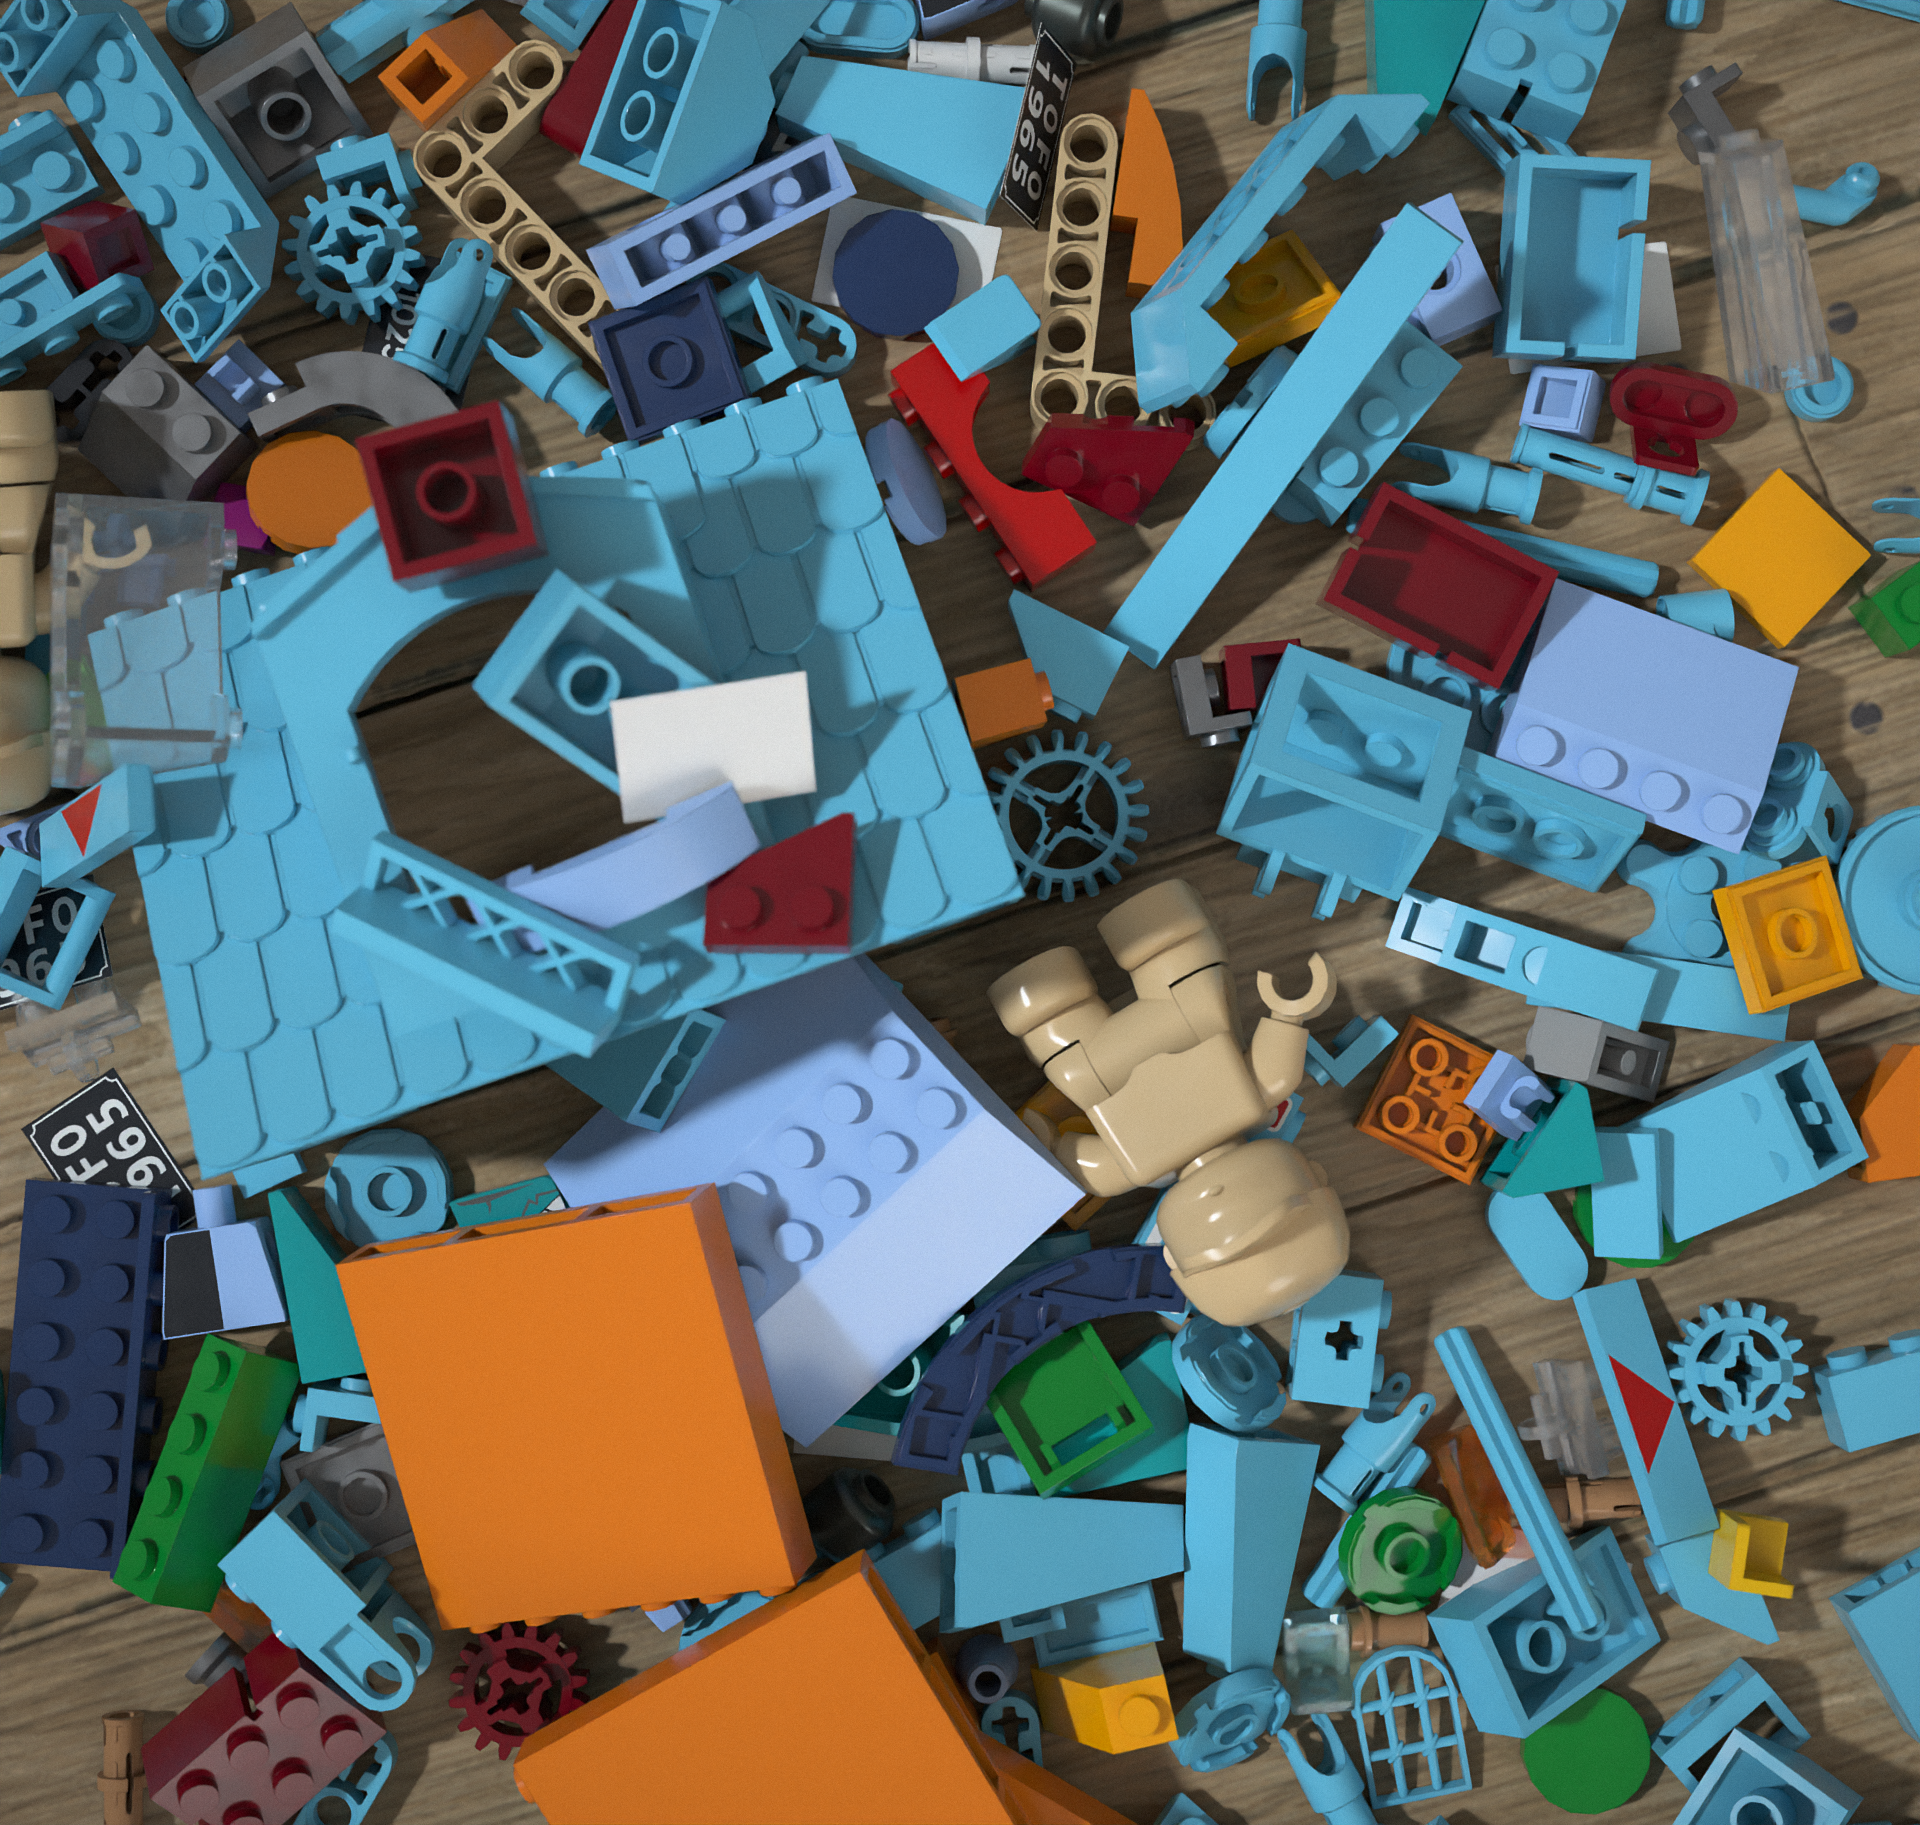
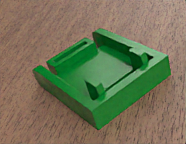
M1088 1320L1074 1325L1075 1327L1066 1333L1063 1330V1333L1040 1346L1018 1365L1015 1364L993 1389L990 1399L986 1403L1043 1500L1155 1432L1153 1424ZM1107 1416L1117 1433L1062 1466L1052 1449Z

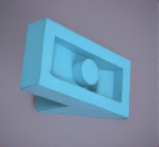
M1005 274L997 277L934 319L924 330L962 382L1020 357L1037 343L1032 335L1040 329L1042 324L1012 278Z

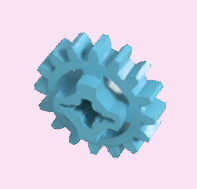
M353 181L348 196H343L334 183L328 184V201L320 204L315 198L308 195L304 200L311 212L306 219L291 215L288 220L299 232L298 239L282 240V248L289 255L297 258L296 261L284 267L285 273L293 281L304 280L299 285L296 293L306 303L318 298L316 310L323 317L329 319L339 307L341 318L348 325L355 324L358 318V311L364 310L374 323L381 321L380 305L387 302L391 307L399 311L403 308V305L396 293L401 287L412 291H417L419 287L418 283L409 274V269L425 266V258L420 252L410 249V247L423 240L422 233L416 226H404L412 215L402 203L390 208L392 198L385 189L379 187L369 199L367 190L360 181ZM355 214L372 216L382 221L387 227L381 228L379 224L366 227L359 223ZM328 226L320 243H317L320 234ZM359 243L362 246L357 251L359 261L349 264L345 260L351 256L349 246ZM392 263L386 276L379 282L386 265ZM327 278L329 282L342 279L351 287L352 293L331 289L322 283L321 280Z
M1732 1298L1724 1299L1722 1314H1719L1708 1304L1700 1305L1699 1311L1702 1321L1696 1325L1682 1318L1678 1324L1687 1335L1684 1341L1667 1340L1665 1345L1670 1351L1678 1355L1677 1363L1665 1365L1669 1377L1679 1381V1384L1673 1387L1677 1402H1690L1682 1416L1694 1425L1706 1417L1704 1431L1716 1438L1722 1434L1726 1425L1730 1436L1737 1441L1746 1440L1749 1425H1752L1757 1432L1764 1436L1771 1434L1768 1418L1774 1414L1789 1421L1792 1415L1784 1405L1787 1397L1803 1399L1805 1395L1803 1390L1792 1384L1794 1376L1809 1372L1808 1365L1793 1360L1791 1354L1797 1352L1803 1346L1801 1339L1794 1336L1781 1337L1788 1322L1778 1315H1773L1765 1320L1766 1307L1751 1301L1744 1314L1739 1301ZM1748 1329L1754 1330L1766 1341L1772 1354L1758 1353L1754 1349L1753 1337L1749 1335ZM1714 1336L1713 1343L1699 1355L1704 1344ZM1736 1358L1745 1362V1370L1735 1372L1732 1381L1724 1376L1725 1368L1734 1367ZM1697 1384H1704L1707 1387L1713 1386L1716 1389L1717 1401L1721 1403V1409L1711 1406L1704 1399ZM1771 1384L1765 1395L1756 1402V1398Z

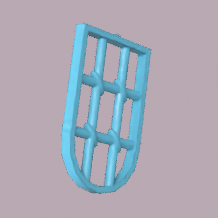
M1393 1645L1375 1652L1360 1666L1352 1683L1353 1707L1351 1708V1714L1356 1721L1369 1798L1373 1810L1473 1789L1457 1702L1458 1690L1453 1684L1446 1664L1432 1651L1416 1645ZM1396 1657L1410 1658L1415 1692L1395 1696L1394 1691L1390 1692L1385 1666L1386 1661ZM1420 1659L1431 1662L1442 1672L1446 1686L1429 1689V1684H1424ZM1376 1669L1381 1699L1361 1703V1689L1367 1676ZM1448 1696L1455 1734L1438 1738L1437 1733L1433 1734L1427 1700ZM1414 1703V1708H1419L1424 1741L1403 1745L1404 1741L1398 1738L1393 1707ZM1379 1710V1714L1384 1715L1390 1748L1369 1752L1362 1714ZM1457 1745L1463 1778L1442 1783L1436 1749ZM1422 1752L1423 1757L1427 1756L1432 1785L1408 1790L1402 1756ZM1388 1759L1389 1764L1393 1763L1398 1792L1377 1796L1371 1762Z

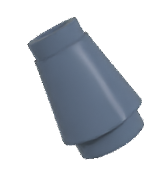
M993 1634L977 1635L964 1643L959 1650L955 1663L956 1674L961 1685L974 1699L984 1704H992L999 1701L1014 1684L1019 1672L1018 1656L1009 1642L1004 1643L1002 1637ZM985 1671L997 1674L994 1675L992 1681L978 1679V1675Z

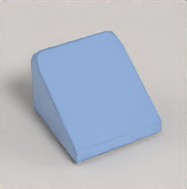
M1533 363L1519 426L1525 423L1529 427L1576 441L1591 443L1595 435L1605 392V381L1594 370Z

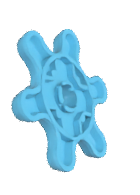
M1808 835L1795 852L1777 860H1764L1756 857L1750 852L1745 843H1743L1738 855L1697 839H1693L1685 849L1678 852H1667L1658 848L1651 841L1638 839L1618 864L1616 871L1627 884L1639 887L1649 894L1654 903L1655 915L1650 927L1643 933L1632 937L1624 945L1621 953L1735 969L1722 923L1712 913V890L1822 855Z

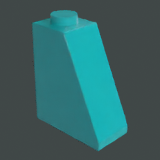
M1365 0L1367 94H1422L1430 104L1414 124L1420 130L1419 133L1426 136L1438 115L1485 0Z
M1167 1332L1152 1335L1115 1363L1153 1424L1155 1432L1049 1497H1064L1187 1469V1435L1190 1425L1181 1384L1172 1362V1343ZM1106 1416L1052 1450L1063 1466L1117 1432Z

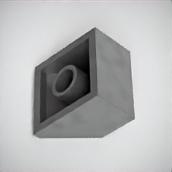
M289 2L182 68L196 99L265 200L319 168L315 156L331 151L330 146L337 140L353 135H364L367 138L373 135L364 117L335 70L325 58L322 49L292 2Z
M146 345L102 391L78 451L164 532L173 538L217 492L220 483L226 482L259 445L239 429L166 358Z

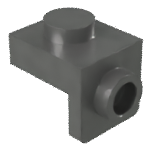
M1736 62L1719 73L1716 72L1713 65H1710L1691 76L1679 86L1683 95L1668 112V115L1679 131L1677 133V141L1681 151L1693 165L1699 164L1707 177L1728 165L1746 147L1716 100L1718 96L1729 90L1743 74Z

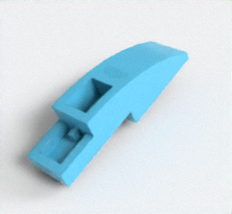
M1407 887L1402 895L1385 947L1435 963L1438 966L1637 1032L1639 1031L1659 973L1658 969Z

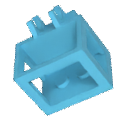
M1288 643L1253 716V724L1250 725L1216 831L1217 835L1240 843L1236 860L1259 868L1251 894L1264 899L1265 895L1269 896L1279 870L1320 885L1311 917L1324 921L1325 917H1332L1339 898L1355 903L1362 889L1398 902L1440 834L1473 711Z

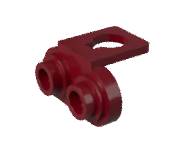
M1636 362L1622 368L1614 376L1609 389L1612 411L1618 419L1630 425L1633 462L1638 465L1689 476H1695L1699 468L1695 439L1706 440L1722 435L1733 425L1738 414L1736 393L1733 387L1723 378L1653 362ZM1656 441L1668 443L1669 449L1675 451L1680 456L1662 455L1653 451L1649 446H1655Z

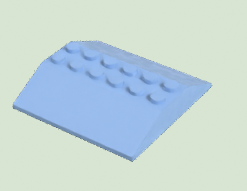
M865 953L707 1007L706 1010L718 1014L726 1021L660 1133L625 1122L603 1107L543 1164L571 1208L715 1182L782 1430L806 1448L1087 1193L1084 1187Z

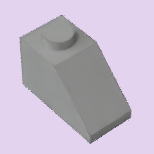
M1538 1006L1534 1024L1530 1027L1526 1037V1055L1523 1064L1532 1071L1654 1103L1670 1042L1602 1020Z

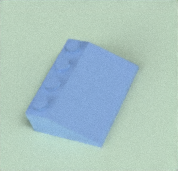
M1556 578L1546 597L1485 754L1647 814L1646 821L1739 855L1764 794L1799 667Z

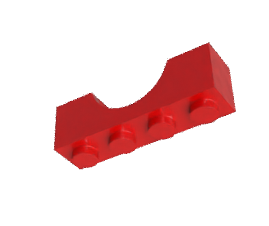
M934 343L928 345L890 371L891 382L895 390L887 394L890 402L908 427L918 422L930 440V443L923 447L927 458L943 480L950 475L954 476L966 494L958 500L961 509L978 533L988 527L1001 547L993 555L1013 585L1023 580L1032 593L1094 552L1097 544L1096 540L1062 489L1046 492L1018 490L999 481L983 465L975 449L972 431L978 411L990 394V381L984 372L961 382Z

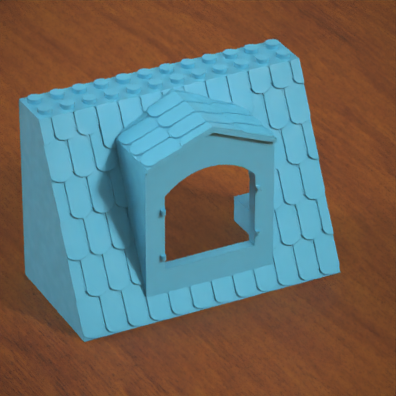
M822 376L809 377L789 385L786 388L788 396L765 404L762 403L760 397L745 399L725 408V418L701 425L699 419L681 421L662 431L664 439L640 447L638 440L624 441L604 449L601 452L603 460L580 468H578L575 461L564 462L543 470L539 473L540 476L528 475L550 556L409 593L393 582L372 506L336 536L338 543L333 547L315 548L293 558L294 567L271 574L268 568L242 573L231 579L233 588L210 596L208 590L205 589L181 594L169 601L170 610L150 617L147 616L146 611H136L118 616L108 621L109 631L91 637L100 692L104 698L116 767L118 769L125 763L150 764V768L153 770L156 830L132 846L137 873L141 879L154 954L158 960L178 1072L181 1074L196 1158L199 1161L202 1181L321 1145L419 1111V1107L577 1053L330 931L335 908L361 886L372 839L382 830L397 836L355 715V711L367 689L396 653L426 628L448 615L475 604L502 597L538 594L556 568L563 571L614 609L629 615L633 623L717 685L806 671L816 791L743 803L761 843V848L753 854L843 812H854L857 819L851 954L708 953L703 946L706 882L653 910L596 932V934L641 955L620 1022L601 1044L891 943L900 944L1017 903L1024 896L838 378L824 383ZM389 861L384 882L410 895L417 893L409 870ZM547 948L529 952L537 957L549 954ZM588 957L576 960L586 981L609 991L615 970Z

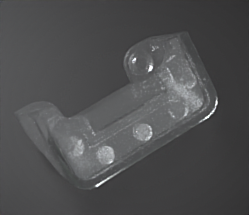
M55 493L49 576L51 787L80 788L92 786L125 763L150 764L153 775L224 763L227 761L229 749L241 748L243 732L242 709L230 708L228 694H223L220 587L223 569L235 570L237 560V532L234 529H225L224 503Z

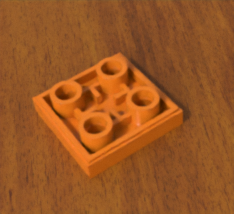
M1409 1014L1353 1127L1470 1185L1497 1131L1466 1106L1463 1101L1494 1055L1413 1014Z

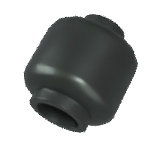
M1025 0L1024 5L1025 16L1032 18V31L1036 41L1042 22L1067 53L1080 57H1089L1097 53L1101 46L1108 47L1112 44L1119 31L1124 9L1123 0Z
M843 1467L833 1472L802 1500L816 1556L820 1559L828 1557L839 1563L862 1549H865V1551L870 1550L892 1532L894 1523L892 1511L896 1505L894 1497L885 1482L870 1470L863 1469L859 1471Z

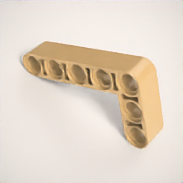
M524 41L513 48L421 136L414 148V167L431 193L475 239L479 238L490 244L496 261L604 372L588 322L621 309H614L601 280L496 173L539 131L540 122L547 106L568 74L562 58L554 47L544 41ZM546 67L554 71L553 79L545 87L530 89L524 86L526 76L535 68ZM498 110L508 114L506 124L496 133L487 134L478 130L481 119L487 113ZM455 154L462 157L460 168L452 176L440 178L433 175L434 165L444 155ZM498 199L506 202L505 213L498 221L490 224L477 221L476 217L479 208L488 200ZM540 244L550 248V257L541 268L528 270L520 266L521 256L529 247ZM587 290L595 294L594 305L584 315L572 316L564 312L565 300L573 292Z
M1093 113L1081 114L1071 119L1064 127L1060 139L1040 311L1042 325L1038 330L1030 397V417L1035 426L1041 431L1051 416L1044 410L1041 398L1053 389H1062L1068 391L1076 401V408L1071 414H1084L1093 419L1104 418L1107 416L1104 405L1108 400L1124 396L1134 401L1139 409V417L1134 421V425L1173 427L1168 415V411L1173 407L1171 404L1149 414L1138 405L1136 376L1092 371L1118 149L1117 133L1113 125L1104 117ZM1090 139L1102 146L1105 155L1096 162L1086 163L1078 160L1070 148L1080 140ZM1082 201L1090 204L1095 209L1098 218L1087 226H1077L1066 219L1063 210L1074 202ZM1067 264H1076L1087 270L1091 281L1081 289L1071 290L1059 283L1056 273ZM1066 326L1074 328L1081 334L1084 344L1073 353L1059 352L1051 346L1048 340V336L1053 330ZM1210 393L1203 398L1198 394H1194L1185 402L1194 406L1202 417V425L1194 430V437L1185 451L1200 446L1205 441L1203 437L1215 421L1216 403Z

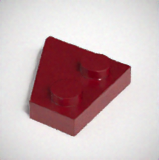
M1052 413L1024 457L1021 475L1051 489H1062L1065 495L1129 525L1135 526L1193 439L1195 422L1187 418H1174L1173 427L1134 425V416L1108 415L1104 418L1093 419L1084 414Z
M854 812L838 814L761 850L708 881L703 946L708 953L851 954L857 843V819Z

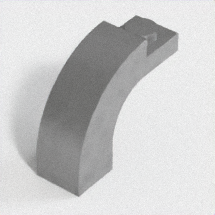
M339 351L312 356L296 362L295 364L305 383V387L298 390L296 386L291 385L272 391L261 399L262 407L247 414L258 437L266 443H270L288 433L311 431L332 420L345 416H371L385 421L396 428L456 412L460 409L433 381L416 369L393 361V358L362 351Z

